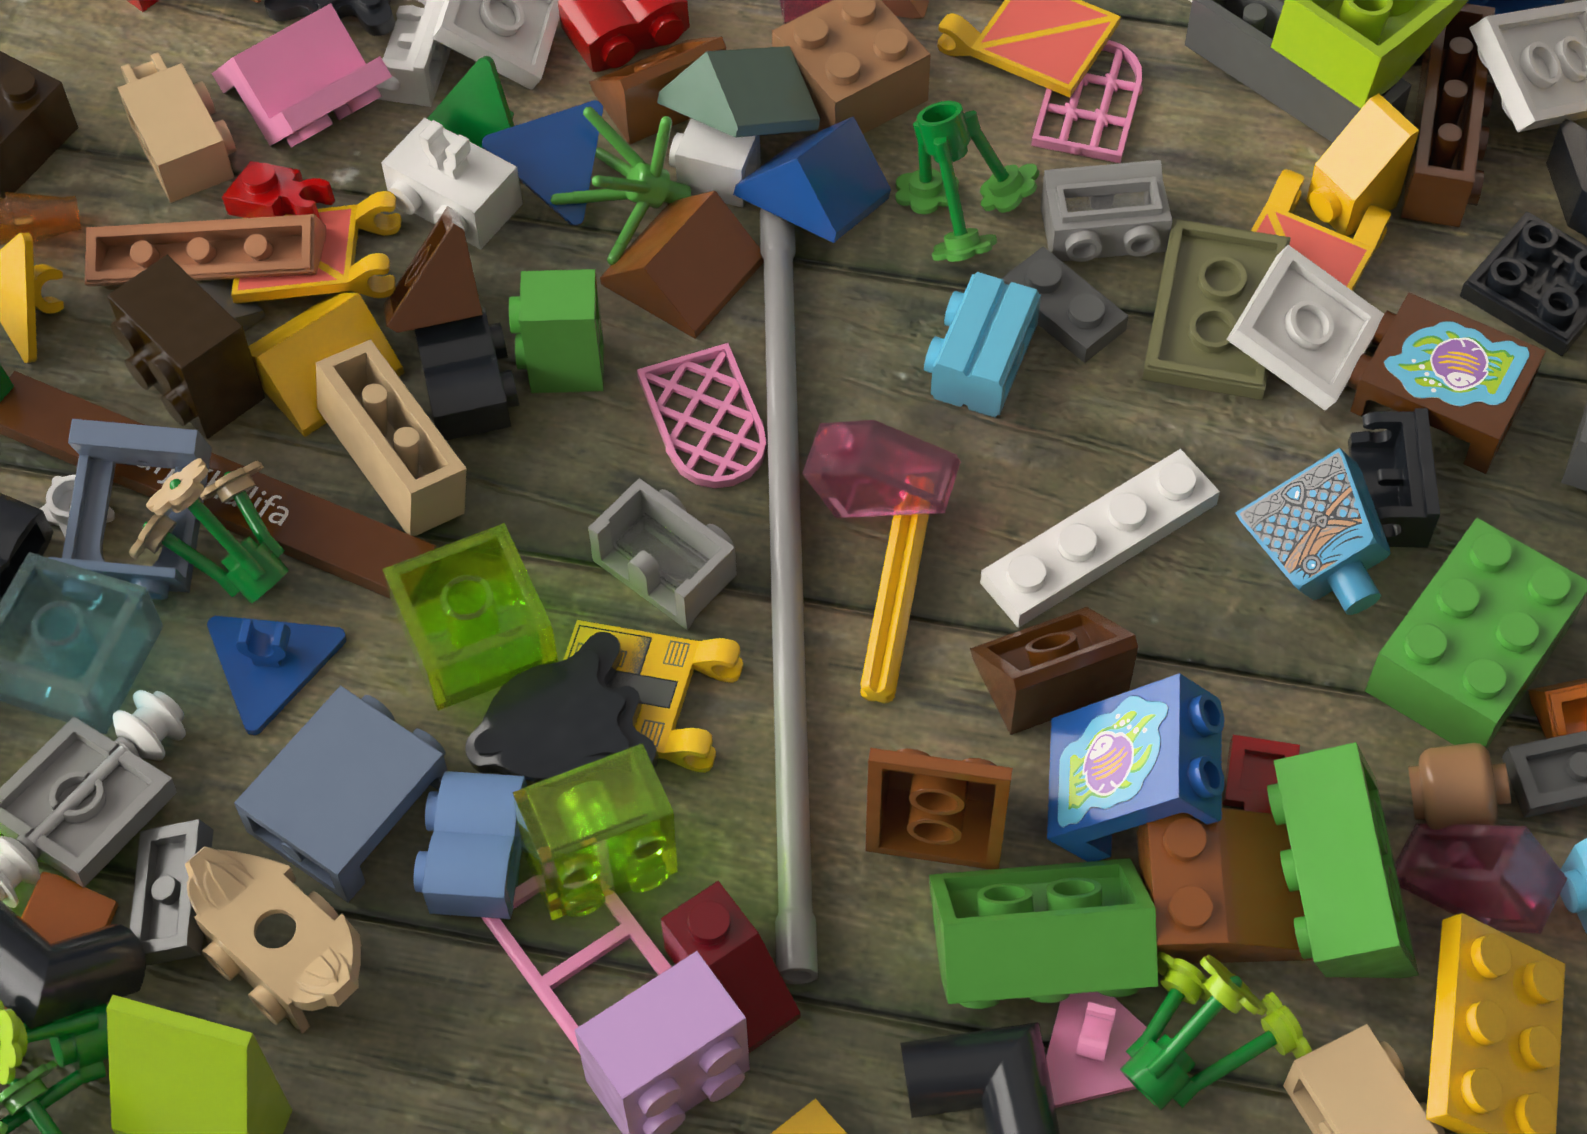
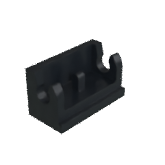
M1415 408L1414 412L1378 411L1362 416L1364 429L1387 430L1382 432L1362 431L1350 433L1348 440L1349 456L1358 464L1362 471L1389 547L1428 548L1440 517L1428 408Z

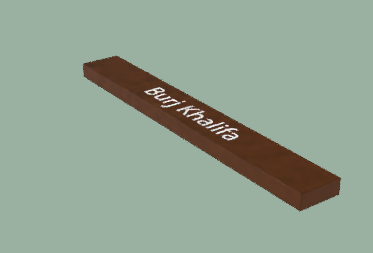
M14 371L9 377L14 387L0 402L1 435L75 466L78 465L79 454L68 444L72 419L144 425L17 371ZM211 452L206 487L215 483L226 472H232L245 466ZM116 464L113 482L151 498L162 488L163 483L174 474L175 469ZM260 472L251 476L256 486L247 491V494L270 535L285 550L283 552L285 555L406 606L409 605L439 558L436 545ZM215 495L204 500L203 504L228 531L245 538L250 536L258 543L234 499L222 503L219 496Z

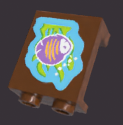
M1408 293L1397 314L1387 310L1382 317L1372 340V344L1378 346L1373 357L1363 353L1354 367L1348 382V387L1356 390L1350 412L1362 417L1371 400L1397 412H1414L1415 408H1428L1430 426L1471 443L1463 464L1487 474L1534 383L1546 350L1412 293Z

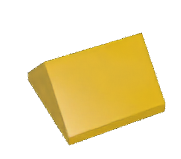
M333 293L249 345L263 391L304 437L327 423L317 410L316 362L371 339L398 377L404 374L402 364L359 293Z

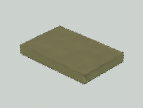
M1173 218L1142 380L1263 400L1268 369L1226 339L1276 256L1287 245H1290L1291 237Z

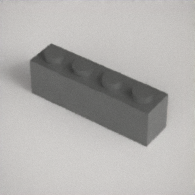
M1192 0L1185 46L1329 141L1334 142L1361 110L1271 48L1284 5L1282 1ZM1401 78L1381 96L1403 115L1412 84Z

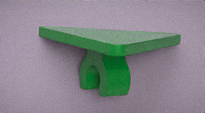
M483 56L478 59L427 119L442 124L443 128L458 136L460 134L468 138L471 143L481 148L482 140L486 135L515 126L513 122L514 112L509 110L494 60L490 56Z

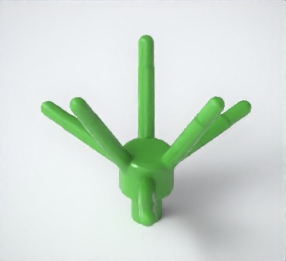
M586 107L583 115L628 163L601 147L596 148L595 157L627 178L596 175L592 178V184L595 187L606 189L556 193L551 196L550 200L554 205L627 199L636 203L607 258L608 264L614 265L623 255L649 207L659 208L663 202L670 204L678 199L690 197L691 187L670 180L668 170L663 169L672 126V119L670 117L664 116L660 120L652 162L647 164L592 107Z

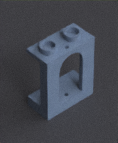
M72 419L68 444L79 454L71 507L62 558L48 557L47 567L64 581H67V588L78 592L101 594L105 593L106 585L130 587V594L147 599H167L169 591L189 593L194 566L164 545L158 560L153 566L106 562L103 557V539L116 464L175 469L174 473L181 472L192 461L201 458L209 470L212 447L198 430ZM208 474L200 481L204 488H206ZM188 508L178 513L172 511L169 518L177 523L172 534L196 550L200 521Z

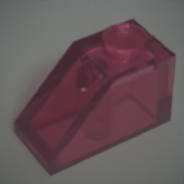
M876 420L820 423L802 474L836 518L945 513L961 461L952 452Z
M1416 823L1395 862L1400 888L1454 915L1464 913L1498 931L1541 934L1567 881V877L1526 826L1452 824L1435 830L1427 824Z

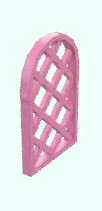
M728 343L637 369V377L665 444L666 453L681 476L696 485L722 488L735 486L749 479L763 463L767 450L763 421L759 417ZM715 359L710 369L698 365L699 363ZM725 359L734 378L718 372ZM686 370L705 377L697 391L678 384ZM675 371L670 381L659 377V375ZM713 380L732 387L724 401L705 395ZM649 383L664 388L657 402ZM739 391L748 411L732 405ZM673 392L691 399L684 413L665 407ZM699 403L718 409L710 424L691 417ZM726 413L745 420L738 434L719 428ZM662 415L678 421L670 435ZM753 424L759 437V443L745 438ZM686 425L705 432L697 447L678 440ZM713 435L732 442L724 457L705 450ZM740 446L757 452L754 459L747 466L732 461ZM675 449L691 454L686 465L680 459ZM700 458L719 466L713 476L699 474L693 470ZM727 469L735 472L731 475H724Z

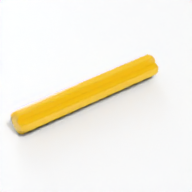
M908 476L902 479L899 484L860 683L861 696L868 701L889 703L895 698L933 496V485L925 478L916 479Z

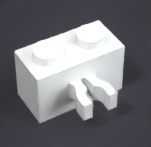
M423 118L381 162L387 191L395 195L396 207L400 211L409 215L415 213L425 220L436 224L446 207L449 206L458 212L465 231L466 241L480 250L523 204L518 170L515 165L471 143L468 138L460 134L458 136L443 128L442 124L434 120L430 121Z

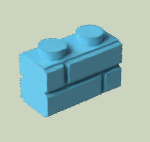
M976 272L972 274L964 293L959 291L953 292L944 319V325L949 326L944 339L937 336L932 339L924 364V371L932 373L931 395H933L934 399L959 407L964 404L967 405L969 410L991 417L1000 415L1038 324L1041 294H1039L1037 289L1014 282L1008 285L1004 283L1003 279Z

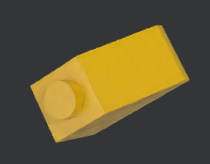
M1379 93L1367 101L1316 162L1306 199L1314 214L1321 221L1329 223L1338 233L1347 237L1357 231L1369 206L1375 205L1388 211L1397 207L1419 130Z

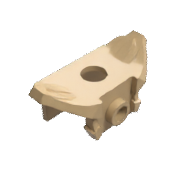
M206 846L185 863L189 876L187 895L197 914L194 918L209 944L202 950V954L228 981H231L239 974L254 989L248 994V997L272 1023L278 1025L286 1018L303 1034L310 1025L302 1010L315 1011L327 1006L339 1007L359 988L358 978L362 946L360 934L343 914L339 916L334 908L317 892L312 891L308 896L304 894L294 884L296 879L290 866L265 857ZM272 914H286L296 922V931L293 938L286 945L279 948H266L256 940L258 925L263 919Z

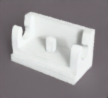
M416 0L424 4L425 8L403 5L399 6L397 10V21L382 59L392 77L376 87L382 97L378 98L379 100L431 107L451 48L432 39L444 0Z

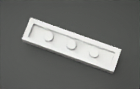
M1179 449L981 570L980 584L1013 623L1020 628L1216 506L1220 491L1190 458Z

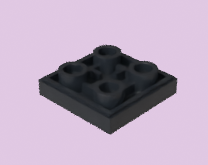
M1526 211L1467 279L1461 290L1460 297L1563 357L1587 328V245Z

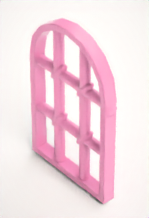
M1109 40L1102 50L1115 54L1109 74L1106 73L1104 77L1087 73L1072 94L1069 103L1066 102L1065 106L1050 103L1053 91L1047 88L1032 136L1031 146L1121 163L1138 97L1143 91L1141 85L1142 66L1136 55L1124 45ZM1122 59L1130 64L1135 74V82L1117 79ZM1088 83L1106 86L1100 109H1095V112L1077 108L1083 85L1087 86ZM1118 89L1133 91L1126 118L1108 115L1113 92H1117ZM1047 112L1065 115L1059 139L1040 135ZM1078 118L1096 121L1090 145L1068 141L1073 121L1076 122ZM1108 124L1124 127L1117 151L1098 147L1103 128L1108 127Z

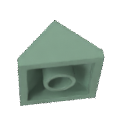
M790 46L706 51L659 91L657 101L660 105L735 138L818 130L820 117Z

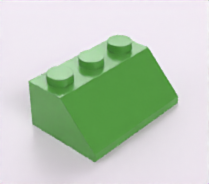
M1354 742L1274 760L1278 783L1267 785V791L1276 825H1287L1291 849L1280 851V856L1289 891L1300 890L1305 916L1294 918V928L1302 958L1304 960L1313 958L1315 965L1325 977L1408 978L1418 976V968L1377 780L1358 744Z
M1130 858L929 875L940 977L948 1004L960 1003L967 1008L983 1009L995 1006L1003 999L1029 997L1036 1002L1054 1003L1065 1000L1070 994L1099 992L1109 997H1125L1135 994L1139 988L1158 987L1156 908Z

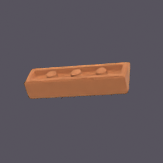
M315 214L86 227L85 285L88 287L123 285L167 254L195 281L317 274L326 238V225Z

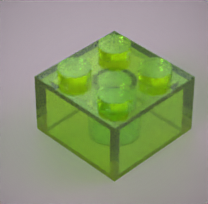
M505 523L382 569L393 609L437 711L501 687L516 674L532 667L559 662L552 624Z
M643 743L512 792L523 853L552 921L565 915L581 917L590 914L604 904L606 896L613 893L620 895L630 890L633 892L652 890L664 883L669 875L678 872L674 811Z

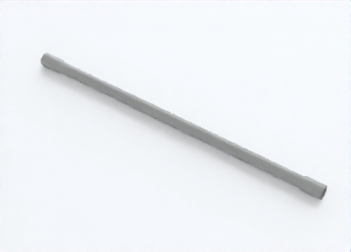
M761 208L760 252L764 260L778 915L775 921L776 967L785 983L804 984L818 978L817 924L812 905L793 258L796 253L795 224Z

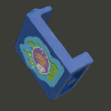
M1179 673L1051 718L1047 839L1087 862L1099 861L1111 857L1112 834L1178 813H1188L1207 825L1221 821L1222 792L1225 786L1222 771V730L1225 721L1220 699Z

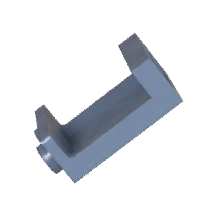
M340 685L234 804L247 833L349 903L366 883L360 868L362 862L429 785L439 790L445 771H448L444 759L446 753L441 744L427 732L416 728L411 733L396 723L389 709L376 698L364 695L360 699Z

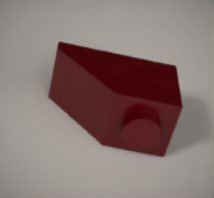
M716 881L661 918L665 952L676 965L698 951L746 1017L749 1053L801 1018V1013L759 932L719 881Z

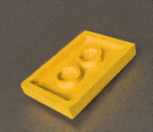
M1464 913L1442 920L1426 1120L1457 1134H1556L1565 963Z

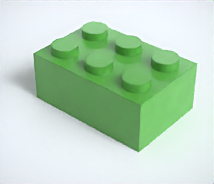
M1476 518L1379 652L1365 692L1453 745L1480 743L1487 749L1574 622L1587 596V579L1483 520Z

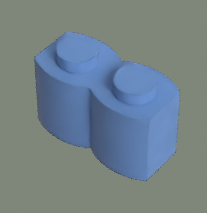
M445 771L439 791L429 792L425 809V826L427 831L434 832L428 851H419L416 856L414 889L416 892L423 893L430 914L511 919L530 807V796L525 776Z

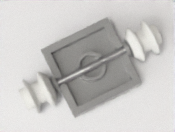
M143 690L136 691L133 694V700L137 710L133 714L118 710L112 716L115 732L118 737L115 741L78 718L73 717L0 787V833L4 835L0 836V900L8 907L15 908L19 904L14 889L21 882L36 886L37 881L41 878L37 862L38 858L84 888L177 793L172 777L141 759L161 761L165 757V750L161 741L165 737L178 741L185 737L186 732L181 723L184 719V713L172 698L160 691H155L153 694Z

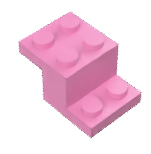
M331 3L237 54L212 73L223 93L234 87L236 88L270 146L285 138L290 147L331 126L333 122L328 115L329 112L334 111L338 120H341L382 97L376 86L392 77L381 56L367 64L365 63Z

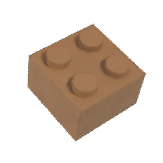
M832 0L772 30V47L790 46L820 117L819 131L854 116L860 130L864 134L928 101L931 54L882 0Z

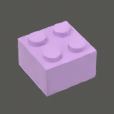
M698 951L575 1029L586 1082L622 1134H671L685 1120V1112L706 1098L711 1102H715L728 1096L741 1085L745 1079L744 1073L750 1070L746 1017Z

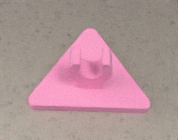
M1099 992L1070 994L1068 998L1060 1001L1046 1055L1055 1108L1137 1089L1125 1077L1120 1068L1131 1058L1125 1051L1143 1034L1147 1027L1115 997L1105 996Z

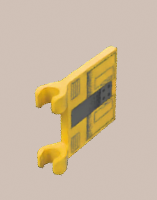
M577 620L563 660L572 657L589 637L595 633L608 632L614 635L620 643L623 655L607 687L614 689L631 686L638 691L642 706L635 729L653 741L659 758L666 759L692 771L702 773L710 771L716 758V750L712 747V734L707 730L699 728L677 730L675 728L694 670L719 681L728 683L738 681L744 666L743 659L739 657L741 652L739 644L734 640L724 638L696 641Z

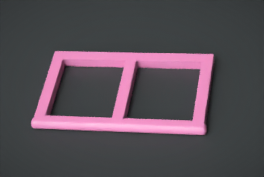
M581 846L517 886L513 901L514 908L578 868L619 922V926L541 976L500 918L481 917L578 1052L579 1047L575 1029L579 1026L552 991L554 988L629 938H631L658 975L672 967Z

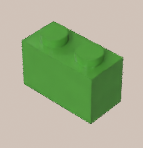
M595 269L521 271L520 296L509 297V325L511 334H516L517 369H527L531 393L604 391V337Z

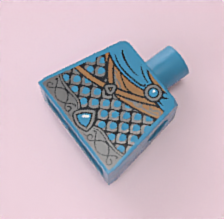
M1341 448L1333 451L1235 512L1241 523L1291 583L1312 600L1320 599L1333 591L1345 613L1353 615L1368 609L1380 599L1381 594L1367 570L1385 560L1391 554L1390 547L1362 471L1358 464Z

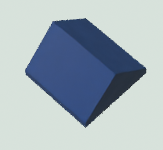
M853 116L792 143L737 183L733 195L834 243L887 201L891 188Z

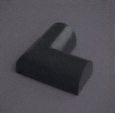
M0 900V1000L5 1007L12 1009L16 1016L30 1029L110 1002L112 995L124 997L140 991L146 970L145 952L140 940L131 929L122 924H111L50 944Z
M1038 1022L900 1043L912 1118L982 1108L986 1134H1060L1041 1028Z

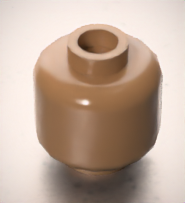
M1480 743L1430 747L1420 754L1418 766H1408L1415 820L1426 819L1427 826L1434 833L1448 834L1487 830L1492 828L1497 821V805L1511 803L1506 763L1492 764L1489 751Z

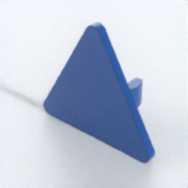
M597 100L486 135L482 140L483 149L515 165L518 170L519 181L572 226H578L583 222L587 203L554 205L550 199L556 193L589 190L599 132L583 115V111L586 107H592L602 117L603 105Z
M213 616L207 622L208 630L244 728L249 735L260 734L347 640L344 630L340 627L226 616Z

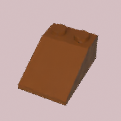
M870 748L865 851L989 870L999 869L1013 768L997 766L993 762L981 758H968L961 761L933 757L917 749L906 748L891 751Z
M1222 808L1221 821L1208 825L1188 813H1178L1139 826L1137 841L1140 878L1156 908L1157 953L1164 952L1174 959L1180 958L1191 964L1200 963L1203 957L1207 955L1213 956L1221 963L1305 961L1301 956L1294 928V918L1305 916L1300 890L1289 891L1280 856V851L1291 849L1286 824L1277 826L1273 814Z

